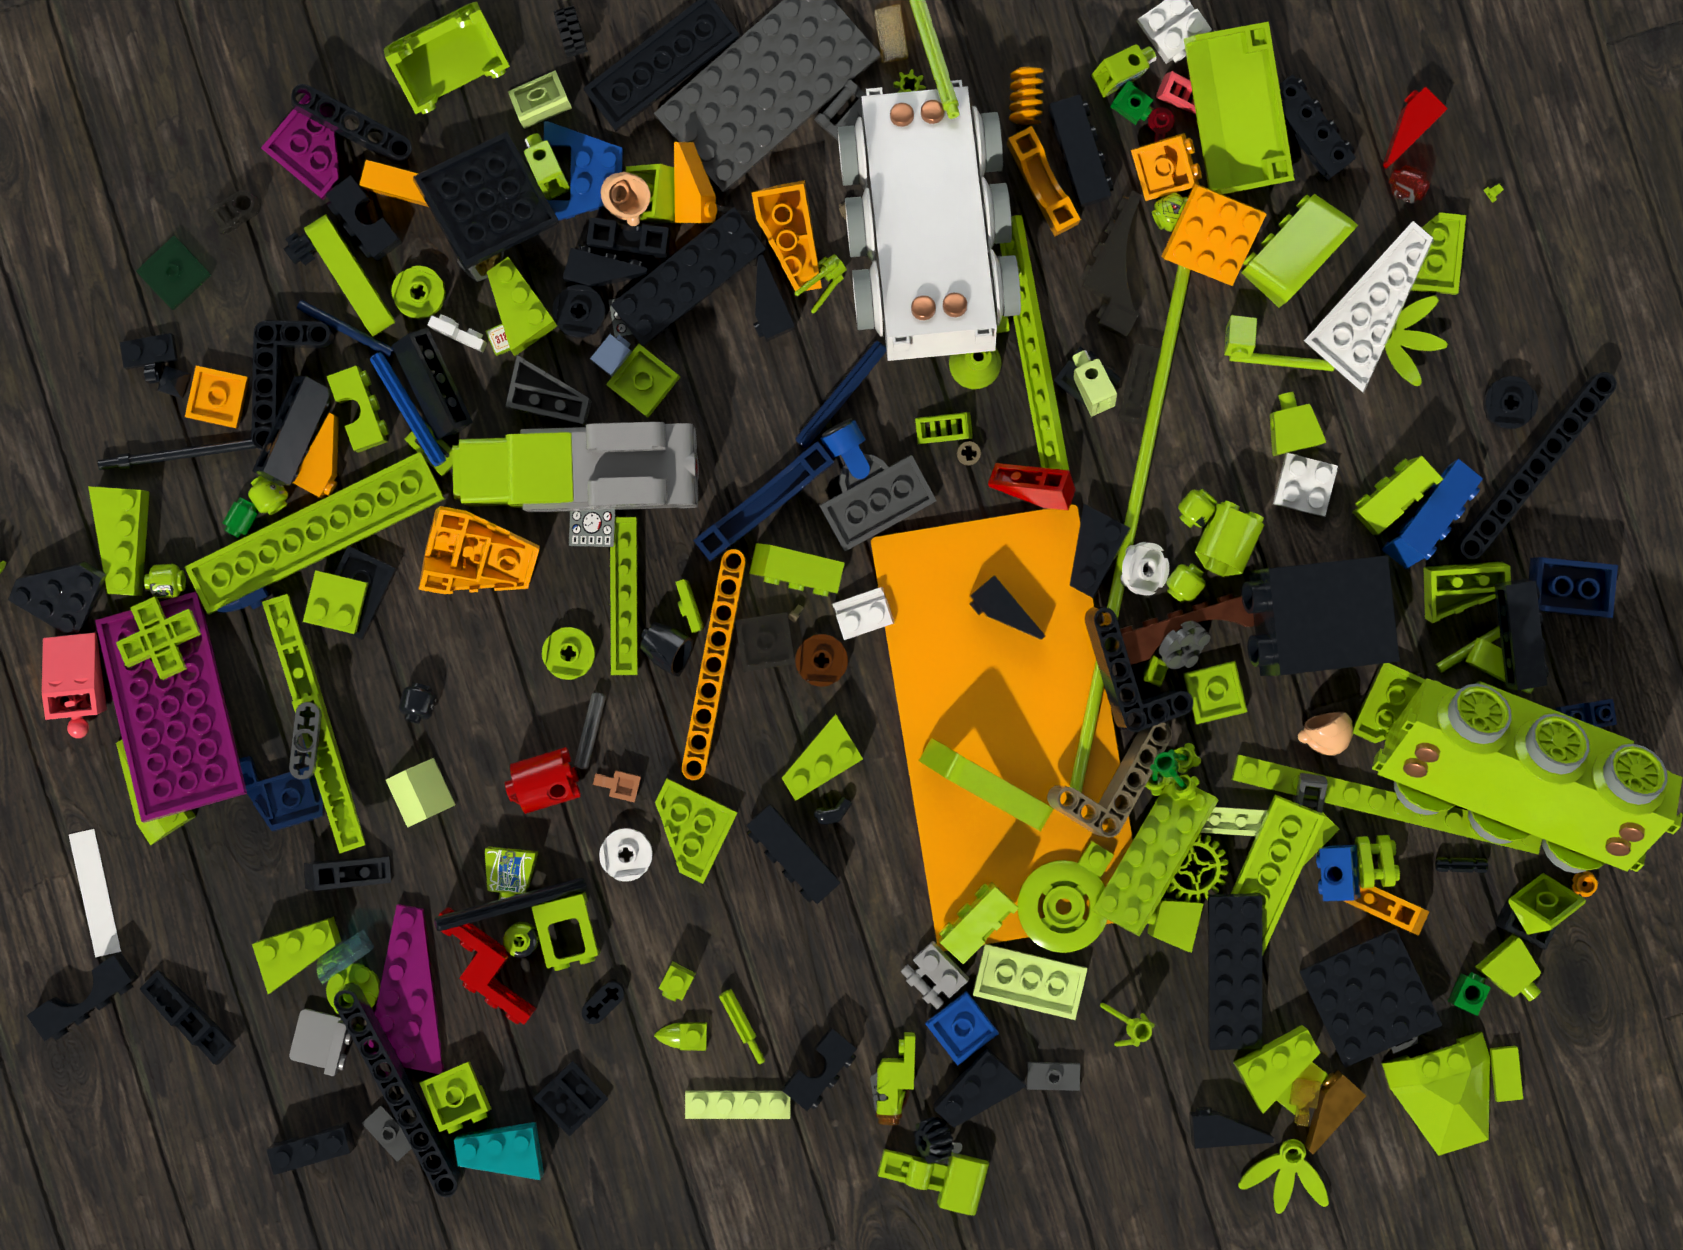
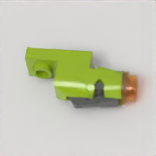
M904 1032V1039H899V1055H903V1058H882L877 1072L870 1076L874 1108L879 1124L898 1125L899 1119L902 1118V1105L906 1092L903 1089H914L915 1033Z

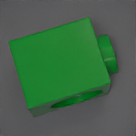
M1470 972L1469 976L1460 973L1448 1002L1478 1016L1491 987L1484 984L1485 978ZM1473 985L1476 990L1474 996L1466 998V989Z

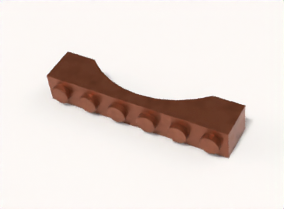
M1232 594L1217 598L1218 603L1208 606L1207 602L1192 606L1193 611L1183 614L1182 610L1167 614L1168 619L1158 622L1156 617L1143 621V627L1133 630L1131 625L1121 628L1120 631L1130 664L1132 665L1150 659L1168 633L1172 630L1176 632L1183 628L1180 624L1184 622L1224 620L1245 627L1255 626L1253 613L1248 614L1245 611L1242 596L1233 598Z

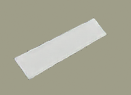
M91 829L69 834L95 957L121 952L95 830Z

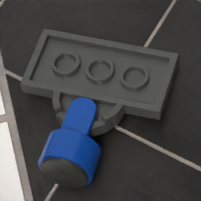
M848 419L822 434L820 439L830 457L834 458L841 455L845 462L839 476L842 493L819 505L844 551L851 549L937 501L912 455L888 467L882 459L873 454H863L858 445L866 439L855 420Z

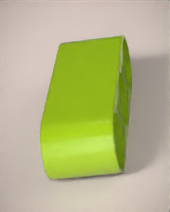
M1476 638L1465 662L1506 683L1502 648L1483 639ZM1534 688L1521 691L1531 694Z

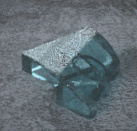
M361 930L318 959L317 975L322 984L374 948L364 930Z

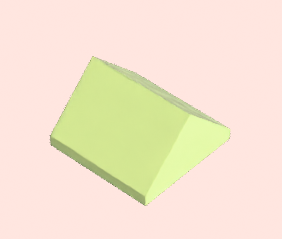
M556 70L508 91L518 119L524 129L572 109Z
M434 758L386 779L407 828L456 805Z

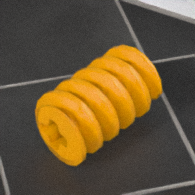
M1020 67L1010 74V78L1014 80V82L1010 83V89L1015 91L1010 94V100L1014 102L1010 104L1009 109L1015 112L1009 116L1011 122L1021 125L1042 123L1035 120V116L1042 115V111L1035 109V106L1043 104V101L1036 99L1035 96L1043 94V90L1036 88V85L1042 84L1043 80L1036 78V75L1043 73L1044 69Z

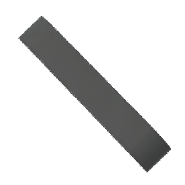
M310 702L300 704L295 713L289 769L290 773L297 779H308L316 770L322 712L318 705ZM308 707H311V711L315 712V718L312 717L309 720V726L315 725L314 731L300 729V724L306 726V717L302 716V711H307ZM303 733H308L313 738L312 745L307 749L302 748L298 743V739ZM297 751L302 753L312 752L311 757L305 756V764L309 765V770L304 771L303 775H300V770L296 769V764H301L302 756H297Z

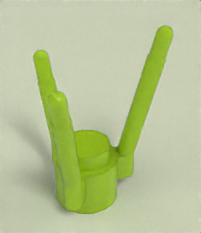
M835 254L829 258L825 256L818 262L820 273L795 291V295L799 296L823 277L828 282L833 279L812 308V313H816L836 285L844 279L842 274L847 269Z
M1105 1003L1100 1004L1101 1008L1127 1024L1126 1031L1131 1039L1116 1041L1114 1043L1116 1047L1128 1045L1138 1047L1140 1042L1150 1039L1154 1023L1150 1022L1144 1013L1140 1014L1141 1019H1131Z

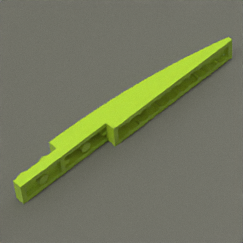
M285 594L263 601L262 604L293 699L292 704L295 713L298 706L305 702L318 705L322 712L314 774L339 853L366 845L339 749L290 596ZM308 707L307 711H302V716L306 717V726L300 724V729L314 731L315 725L309 726V720L312 717L315 718V712H312L311 707ZM303 733L302 736L307 749L312 745L313 738L310 734Z

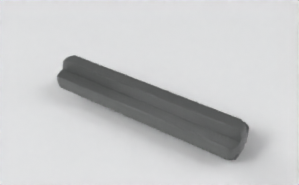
M593 692L591 695L574 763L577 768L587 769L589 767L606 700V695Z

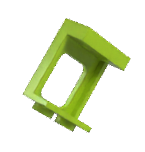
M585 892L532 906L547 968L554 967L555 971L570 967L569 963L578 960L580 964L595 961V956L600 954L586 905L588 900ZM575 918L579 921L585 952L558 959L554 953L548 927L552 923Z

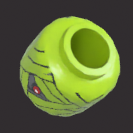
M1172 193L1155 202L1152 216L1159 229H1165L1169 232L1174 230L1188 200L1186 196L1182 198L1178 193Z

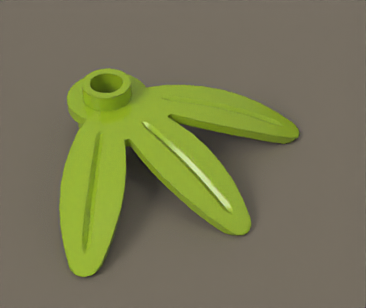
M1435 295L1420 299L1404 308L1385 345L1386 354L1395 370L1414 386H1420L1422 380L1414 362L1401 346L1420 351H1436L1445 349L1448 346L1445 340L1435 335L1420 331L1404 330L1424 318L1437 305L1439 299Z
M1296 1139L1285 1141L1280 1146L1279 1153L1270 1155L1255 1163L1238 1183L1240 1189H1248L1262 1182L1279 1169L1274 1184L1273 1200L1275 1212L1281 1214L1290 1200L1294 1187L1295 1173L1297 1172L1303 1186L1312 1198L1323 1207L1329 1205L1324 1183L1316 1170L1304 1159L1306 1156L1304 1144ZM1290 1149H1297L1295 1153L1288 1152Z

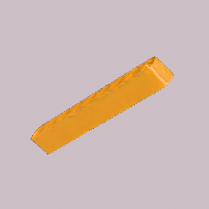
M736 549L728 550L723 554L682 763L683 775L690 780L700 779L705 774L712 744L746 566L745 556ZM732 554H737L741 558V564L736 569H731L727 565V558ZM726 580H733L736 584V590L731 595H727L722 591V584ZM723 605L731 609V616L725 621L720 620L717 616L718 608ZM717 631H721L726 635V642L723 646H716L712 642V636ZM711 657H717L721 661V668L717 672H711L707 667V661ZM706 683H712L716 687V694L712 698H707L702 693V687ZM700 709L710 711L711 720L709 723L703 724L698 721L697 713ZM695 735L705 737V748L696 749L693 746L692 739ZM690 761H698L701 764V772L699 774L692 775L688 772L687 765Z

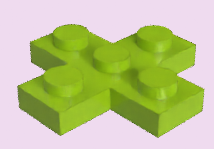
M155 596L130 607L140 631L116 642L125 666L129 668L151 658L159 678L162 680L186 670L187 667L177 645L201 635L192 611L187 609L166 619L158 598Z

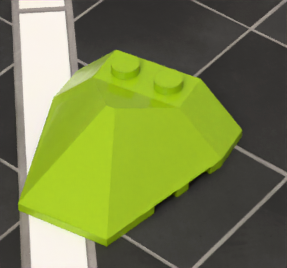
M1481 1031L1456 1039L1457 1044L1420 1056L1410 1058L1404 1055L1382 1062L1390 1090L1400 1101L1438 1156L1489 1140L1490 1055Z

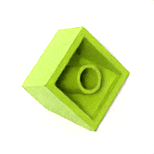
M663 164L626 166L625 172L642 178L648 185L651 194L647 209L640 214V221L675 223L674 167Z

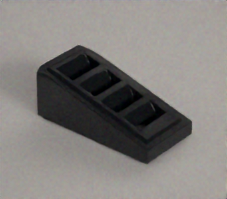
M1509 902L1504 904L1495 922L1496 926L1544 950L1547 949L1557 928L1556 926L1552 930L1542 932L1538 940L1535 939L1538 933L1527 935L1522 925L1519 930L1517 929L1520 921Z

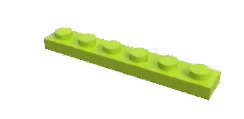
M615 517L614 547H610L611 675H638L637 517Z

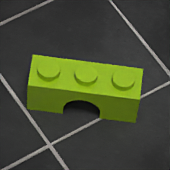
M354 366L327 376L336 402L341 404L349 400H356L360 405L361 413L359 418L354 423L345 426L353 450L359 453L388 442L386 435L389 434V430L384 419H379L377 410H380V406L376 396H371L368 389L371 381L367 371H362L360 367Z

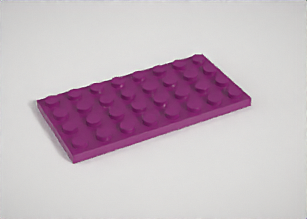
M197 592L159 602L166 619L190 609L201 632V635L177 645L187 669L164 680L159 678L151 658L129 668L125 666L116 642L140 631L131 610L95 620L139 814L143 823L247 794L203 606Z

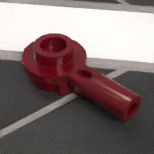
M1156 108L1148 117V126L1155 134L1154 143L1165 139V133L1173 127L1174 116L1167 108Z

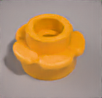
M1579 872L1572 879L1573 891L1578 895L1581 894L1582 897H1589L1597 890L1598 881L1591 872ZM1584 881L1587 883L1586 886L1582 885Z

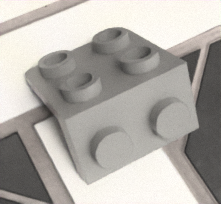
M303 1009L299 1014L289 1057L293 1061L325 1068L324 1074L335 1076L340 1070L345 1068L347 1061L345 1050L347 1044L350 1045L352 1037L341 1017Z

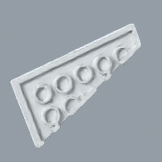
M1414 221L1304 340L1305 343L1362 393L1365 392L1433 242V237Z

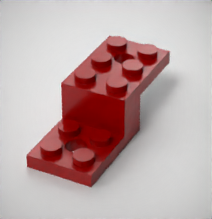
M448 907L445 910H443L438 916L452 913L455 911ZM472 923L441 931L447 936L453 934L461 940L459 944L468 951L472 952L475 950L478 952L459 978L464 981L462 985L472 993L478 991L485 996L484 1001L491 1007L503 1009L507 1012L505 1016L516 1024L521 1022L525 1025L537 1008L495 979L497 973L510 957L505 947Z

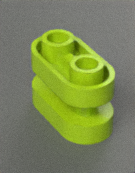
M1377 835L1376 844H1370L1368 836L1356 837L1355 845H1357L1361 888H1373L1376 879L1381 880L1383 887L1395 886L1396 881L1400 880L1399 866L1394 865L1393 858L1396 855L1395 841L1391 840L1389 835ZM1372 854H1377L1379 869H1374Z

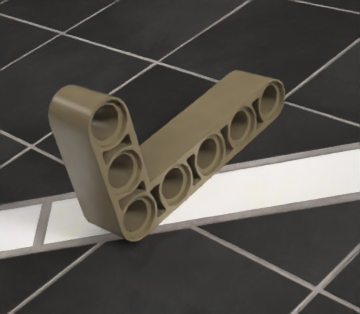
M1161 723L1138 731L1099 803L1094 802L1074 788L1058 785L1052 787L1048 792L1047 800L1049 805L1096 835L1108 838L1116 836L1122 829L1152 775L1150 766L1154 764L1156 756L1165 751L1171 740L1172 730L1170 726L1166 723ZM1155 728L1158 729V737L1156 739L1153 737ZM1144 750L1146 753V758L1142 762L1140 759V755ZM1132 773L1133 782L1129 785L1128 776ZM1065 792L1066 801L1064 804H1061L1060 796ZM1118 796H1120L1121 803L1116 808L1115 800ZM1086 805L1087 814L1085 817H1082L1081 810ZM1107 819L1108 827L1106 830H1103L1102 823Z

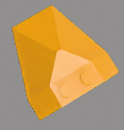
M439 506L435 510L425 549L419 590L440 594H453V590L469 589V592L472 593L478 592V589L494 588V591L528 589L540 546L468 511Z

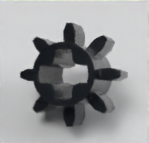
M294 232L285 239L288 245L283 249L294 264L301 261L306 266L315 259L312 252L316 248L306 233L299 236Z

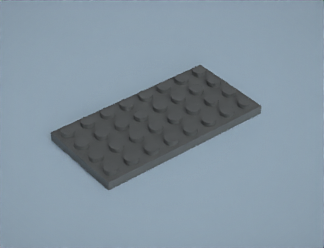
M783 0L654 112V115L678 142H694L707 176L722 193H725L843 90L844 84L848 79L853 81L875 62L881 54L834 0Z

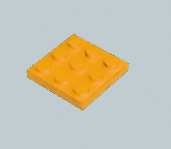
M1195 184L1161 257L1233 286L1266 217V213Z

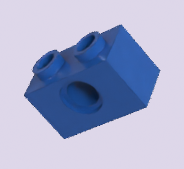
M1336 845L1319 848L1316 863L1317 867L1321 868V879L1318 882L1319 893L1323 894V901H1353L1360 898L1357 845ZM1334 866L1341 869L1343 874L1341 880L1333 876L1332 870Z

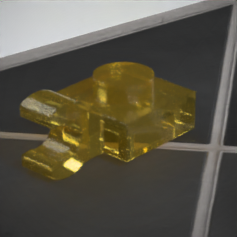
M1296 1078L1292 1083L1289 1103L1297 1105L1294 1123H1297V1125L1308 1127L1309 1107L1317 1109L1320 1081Z

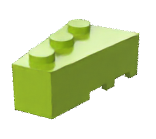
M509 257L487 271L510 351L516 356L556 328L557 324Z
M1423 456L1410 459L1409 461L1406 458L1394 467L1395 474L1390 478L1387 476L1382 478L1374 486L1377 490L1372 495L1365 494L1355 503L1357 508L1353 511V514L1373 535L1380 534L1399 518L1414 501H1419L1424 496L1423 493L1433 484H1439L1443 480Z
M1504 562L1424 567L1425 619L1435 623L1444 617L1460 613L1464 609L1495 599L1494 584L1511 581L1510 566Z
M993 882L989 885L983 884L975 893L977 899L971 905L966 903L957 913L959 918L953 925L949 922L939 933L942 936L939 939L940 944L962 964L986 942V939L994 930L997 931L1002 926L1001 922L1011 912L1014 914L1019 909L1015 902Z

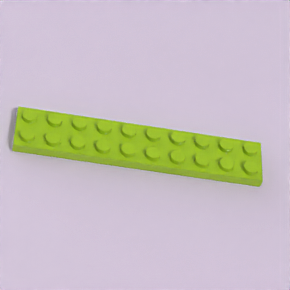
M420 451L185 566V569L207 614H212L217 609L262 587H267L347 546L353 545L444 500L445 497L428 462Z

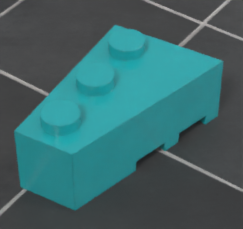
M536 1122L461 1133L454 1139L457 1164L460 1167L541 1180L544 1175Z

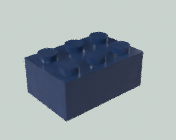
M1543 557L1530 558L1528 579L1536 580V585L1539 588L1540 597L1538 605L1540 612L1613 618L1618 565Z

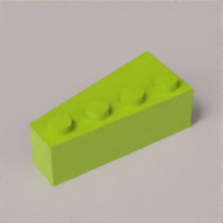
M88 486L103 572L107 574L105 578L107 594L142 596L149 492L135 489Z

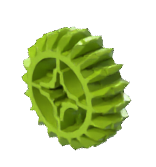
M1199 833L1177 871L1179 874L1188 875L1192 888L1180 886L1175 878H1173L1166 891L1168 893H1172L1177 889L1174 896L1176 899H1180L1183 893H1185V901L1189 902L1192 895H1194V900L1201 902L1200 894L1203 893V896L1208 900V895H1210L1208 890L1211 889L1217 894L1219 890L1214 885L1217 882L1221 885L1225 884V881L1220 879L1219 876L1220 874L1228 875L1227 870L1221 869V866L1228 864V860L1219 859L1225 854L1223 849L1215 851L1219 846V842L1214 841L1209 845L1211 836L1206 835L1201 841V833ZM1194 846L1205 848L1212 860H1199L1194 851ZM1192 859L1194 863L1201 865L1198 867V870L1195 869V873L1184 869L1187 868V865H1190L1189 862ZM1213 868L1208 881L1200 886L1201 874Z

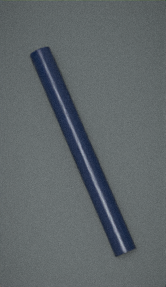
M303 300L298 303L297 309L381 352L389 358L393 355L394 350L391 346Z

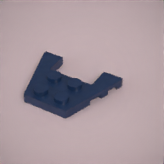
M247 756L239 759L247 794L271 831L274 832L325 816V806L315 774L308 779H297L289 772L259 781L253 758ZM309 767L299 769L300 775H303L304 771L309 770Z

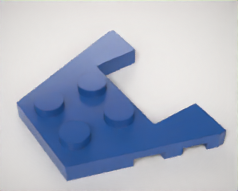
M544 121V141L548 140L551 147H571L570 200H547L558 220L575 217V215L604 208L605 206L601 199V187L607 177L614 173L623 172V148Z

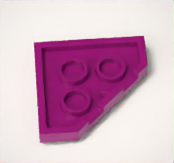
M306 94L299 103L307 104L311 98ZM324 106L320 109L321 114L325 117L334 115L333 108L329 106ZM295 109L290 112L261 147V149L322 200L327 197L325 194L332 190L340 181L336 132L300 114Z

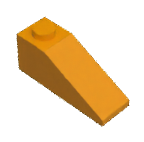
M674 142L675 223H714L717 214L716 196L694 142Z
M331 413L328 414L299 467L297 478L292 482L323 499L326 495L330 496L337 484L334 480L337 477L339 417Z
M1360 885L1361 897L1353 901H1344L1416 935L1420 934L1429 914V911L1375 886L1373 888H1361Z

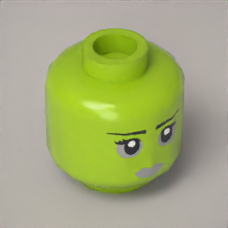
M262 476L257 477L251 482L253 487L249 490L248 496L260 513L272 515L287 505L288 492L283 485H278Z

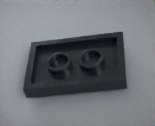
M347 546L334 575L368 583L357 633H349L363 640L397 568L351 546Z

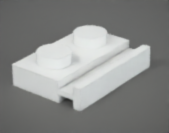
M883 587L832 604L833 608H835L844 640L895 623Z

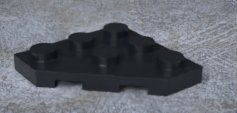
M83 561L67 567L61 566L44 570L41 573L22 575L16 579L8 600L66 635L82 634L107 574Z

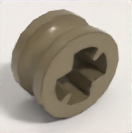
M970 441L961 444L957 450L958 460L967 466L977 463L981 455L979 446ZM967 446H970L971 450L976 452V457L972 456L971 461H967L966 456L961 454L962 449L965 451Z

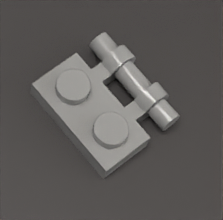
M934 941L914 957L913 961L919 966L918 969L914 971L907 964L900 971L907 978L906 982L910 986L914 985L922 993V998L927 1003H931L936 1009L944 1003L938 996L941 991L950 998L969 980V977ZM926 974L935 983L932 988L921 978L923 975Z

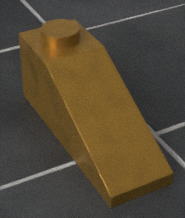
M1337 1071L1335 1074L1330 1073L1322 1083L1324 1086L1320 1089L1305 1147L1312 1154L1322 1146L1366 1097L1340 1071Z

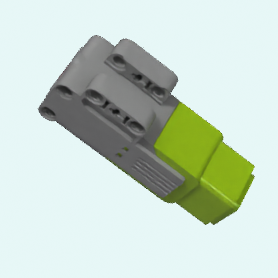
M602 423L587 424L586 427L521 429V434H507L505 438L459 439V445L452 446L454 499L461 501L462 504L467 506L509 505L514 508H523L527 512L698 507L699 464L696 428L693 424Z

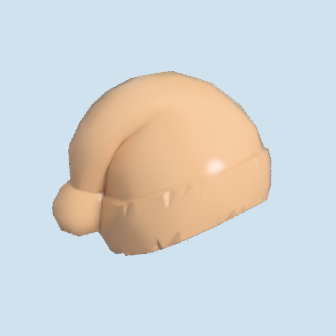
M620 172L610 175L605 179L601 187V199L604 206L619 219L627 220L630 226L640 224V214L647 209L651 198L648 185L642 178L632 173Z
M1332 712L1314 716L1305 722L1304 729L1298 733V739L1302 743H1307L1312 750L1322 755L1340 754L1349 746L1352 739V719L1346 712Z

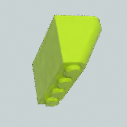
M1306 194L1296 205L1299 210L1295 215L1288 214L1278 224L1282 229L1276 235L1270 233L1261 243L1264 248L1257 255L1252 252L1243 263L1246 267L1241 273L1278 308L1284 305L1358 226L1350 217L1316 194H1313L1311 197Z

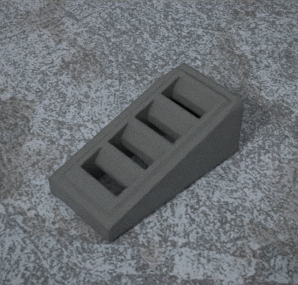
M1300 773L1295 803L1315 807V811L1322 813L1328 785L1326 777ZM1304 795L1317 796V799L1304 798Z

